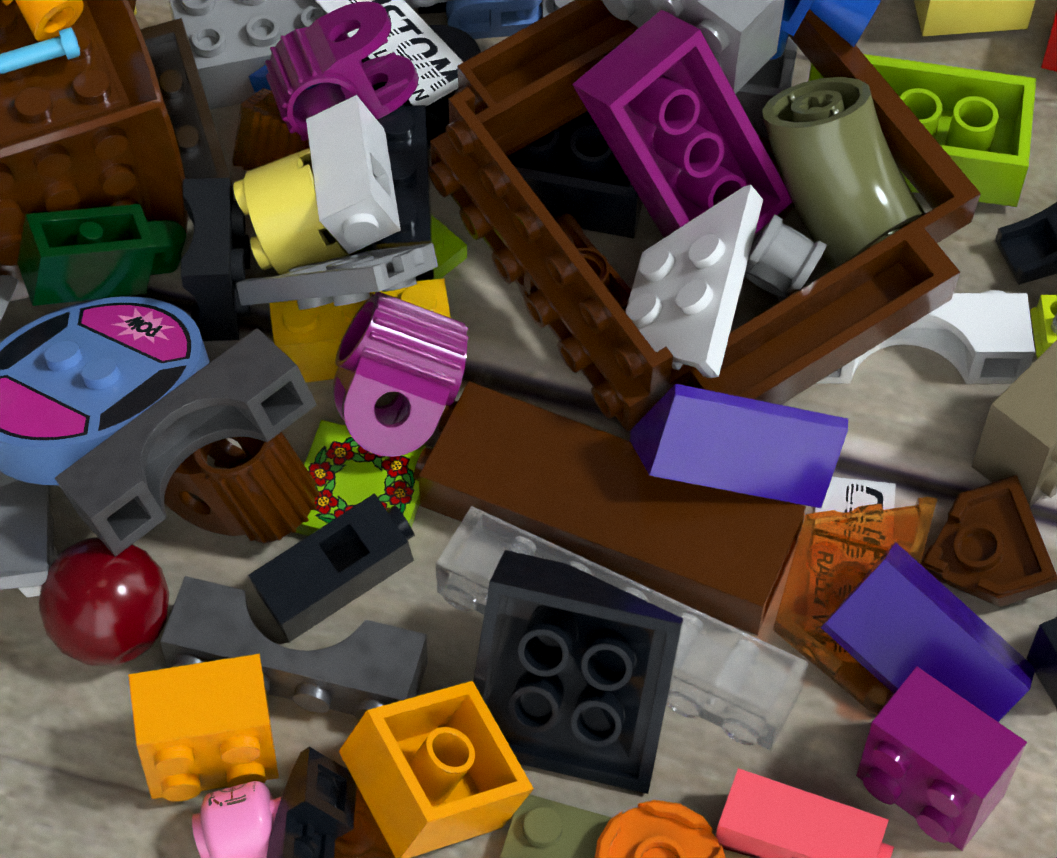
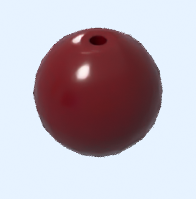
M98 537L87 538L63 550L53 561L48 570L46 582L41 585L39 612L46 635L63 654L90 666H119L141 656L155 644L167 623L169 589L162 568L146 550L132 544L115 557Z

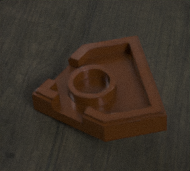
M1017 475L958 494L947 514L948 519L935 543L930 545L921 562V565L938 581L998 607L1057 589V574Z

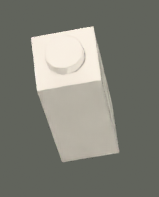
M355 95L307 118L306 123L319 221L348 254L401 231L386 133L382 125L360 98Z

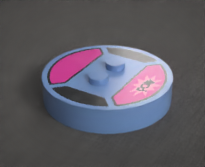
M110 297L78 303L51 312L9 335L0 342V471L9 477L27 483L59 485L55 480L56 476L210 363L195 321L182 309L161 300L144 297Z

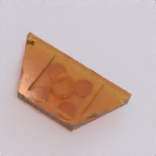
M917 498L916 504L913 506L883 510L880 503L858 506L853 511L846 513L830 510L806 514L785 584L773 631L874 714H879L883 709L888 688L820 627L894 542L921 564L937 502L936 498Z

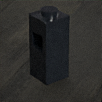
M374 493L248 576L258 595L291 642L413 562L414 558L408 540L414 537L415 534L399 508L394 505L386 510Z

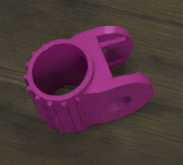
M363 1L345 5L316 19L309 27L296 28L287 35L281 36V40L277 45L270 47L272 53L270 60L265 61L269 72L266 74L268 84L289 132H297L302 142L307 139L309 140L307 118L355 95L360 98L378 120L402 106L416 90L419 76L412 61L408 58L392 52L386 56L377 57L364 63L361 61L388 42L387 37L391 31L392 23L386 9L381 4ZM359 29L356 34L349 38L347 33ZM387 82L385 86L374 91L372 85ZM319 84V85H317V86L314 87V88L305 90L306 88H308V87H310V86H312V85Z
M381 292L371 294V297L354 316L341 340L335 359L338 369L333 382L334 403L350 435L358 445L373 454L394 457L413 452L427 442L438 425L445 405L450 406L454 402L462 382L467 357V341L469 338L467 336L468 327L465 326V323ZM397 392L395 398L389 404L375 406L377 400L383 394Z

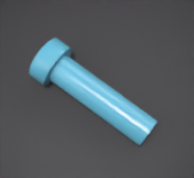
M69 27L59 30L60 36L1 53L0 75L64 55L67 56L68 60L79 57L80 47L75 32Z

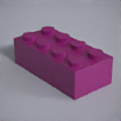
M661 9L572 84L663 238L744 186L752 185L763 199L755 234L770 222L774 214L778 215L792 203L786 186L701 30Z

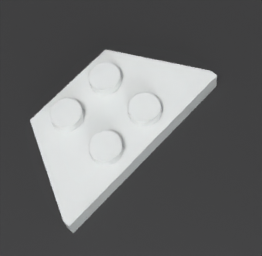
M752 185L742 187L642 252L625 313L655 352L664 347L669 349L673 355V369L679 370L685 364L695 367L703 377H719L763 199Z

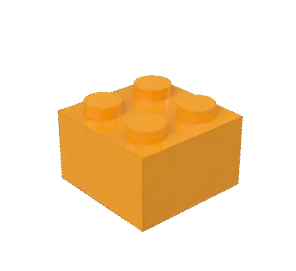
M260 653L128 674L136 746L151 799L164 798L169 801H185L198 796L201 791L230 788L252 781L265 783L266 780L279 778Z
M473 681L366 710L339 750L344 763L395 858H412L501 829L534 789Z

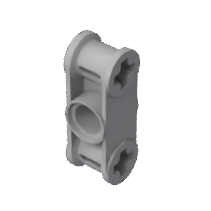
M774 214L764 232L760 231L752 243L744 278L746 277L760 288L776 295L777 300L781 302L794 291L801 290L827 245L820 240L813 243L800 232L782 224L783 219Z

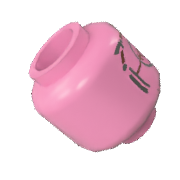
M252 781L207 794L202 801L200 813L193 814L192 816L193 834L200 857L266 858L273 824L282 797L274 799L268 787L260 781Z

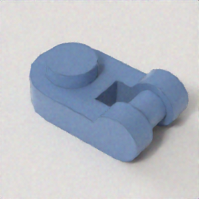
M542 0L447 1L445 7L448 26L466 32L473 39L511 36L542 19V9L540 7Z

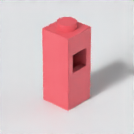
M739 768L716 832V838L719 845L722 844L723 849L753 858H891L894 846L882 842L889 819Z

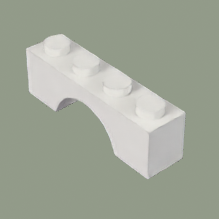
M990 290L983 293H953L952 299L816 384H850L856 369L864 359L880 349L895 345L920 346L942 355L957 368L966 384H1012L1030 367L1035 353L1027 293H1005L999 290Z

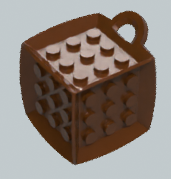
M0 0V54L41 42L35 39L16 1L14 0L6 6ZM82 0L84 3L83 11L71 26L80 47L79 57L68 60L67 56L64 55L0 75V276L9 275L19 280L10 301L29 298L17 264L25 214L140 204L147 222L171 220L179 223L185 229L187 235L188 213L183 200L184 169L174 129L163 101L155 69L134 15L136 0Z

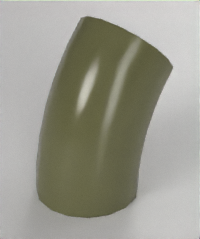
M847 77L821 78L785 89L766 103L762 109L763 119L780 174L813 242L815 243L820 240L827 245L822 257L831 270L851 260L866 249L926 214L902 176L889 149L875 111L868 84L859 79Z

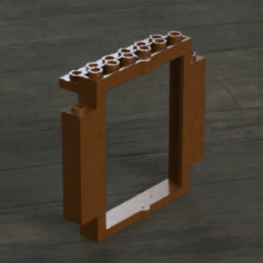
M574 0L457 66L458 91L455 92L454 96L448 98L450 124L446 125V132L430 140L432 165L427 168L429 177L441 196L446 198L451 195L460 207V218L471 237L475 240L483 238L492 250V261L503 280L508 284L516 282L524 298L525 306L534 322L540 328L548 325L559 340L557 343L558 350L566 365L574 373L582 371L592 384L591 393L601 412L609 419L615 416L627 432L675 384L782 405L952 299L960 271L937 243L972 222L981 193L856 45L853 48L810 10H808L795 35L789 34V37L823 78H854L869 85L882 132L898 168L931 206L932 210L731 331L720 374L716 378L703 377L695 367L685 364L679 370L673 369V355L667 347L658 352L654 351L508 159V156L588 111L572 84L639 28L629 20H620L612 15L602 0Z

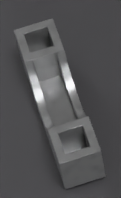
M256 328L56 476L55 480L81 519L116 557L167 518L164 496L168 482L179 465L192 453L207 444L230 437H251L268 442L314 408L317 403L298 366L265 334Z
M185 576L160 641L167 668L260 653L267 696L270 694L293 700L301 708L312 712L324 713L331 709L351 714L359 721L366 710L418 696L428 664L427 634L370 620H365L358 629L343 641L324 649L304 651L280 646L266 638L252 622L248 612L245 590Z

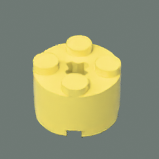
M310 148L246 172L244 179L234 182L233 190L236 201L245 215H250L256 236L251 237L250 243L253 255L261 269L266 270L274 267L277 273L282 275L289 273V269L349 255L319 221Z

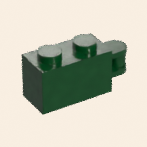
M140 204L25 214L17 264L32 306L142 295L147 292L150 275L172 273L178 269L186 240V231L179 223L171 220L147 222Z

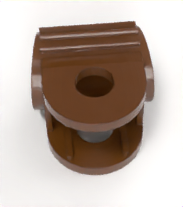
M282 432L268 442L251 437H230L237 441L242 449L233 445L226 438L207 444L187 457L175 470L168 482L164 503L184 520L209 532L227 536L246 535L250 541L255 540L263 544L276 540L280 541L286 535L296 533V528L302 522L309 521L307 516L311 510L317 508L314 502L315 498L320 495L315 488L317 483ZM208 455L215 460L214 465L216 467L227 469H218L209 466L207 464ZM188 492L198 496L204 502L196 500Z

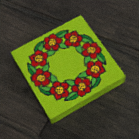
M321 420L304 464L317 483L315 488L320 495L315 498L314 502L317 508L311 510L307 516L309 521L302 522L296 528V533L307 536L311 535L374 493L386 510L396 505L412 528L420 505L419 481L414 480V470L418 458L426 445H422L413 452L401 456H380L358 445L345 425Z

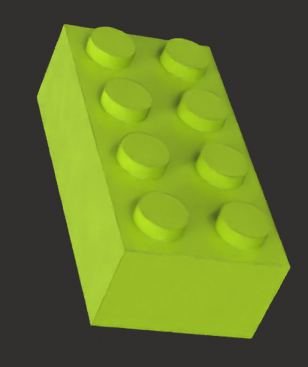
M864 54L981 193L978 202L1017 207L1029 167L1036 78ZM811 63L808 81L823 78ZM901 172L911 191L914 193H919L916 190V188L911 184V182L906 178V176Z

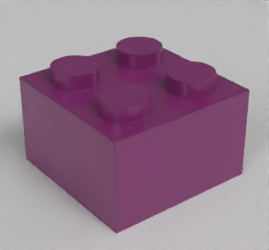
M916 666L872 721L856 776L863 781L867 791L876 799L889 805L895 803L916 818L919 827L928 836L942 843L950 842L963 851L1004 797L1027 741Z

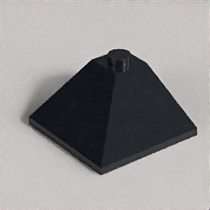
M505 550L489 582L473 682L521 765L648 794L683 618L569 564Z

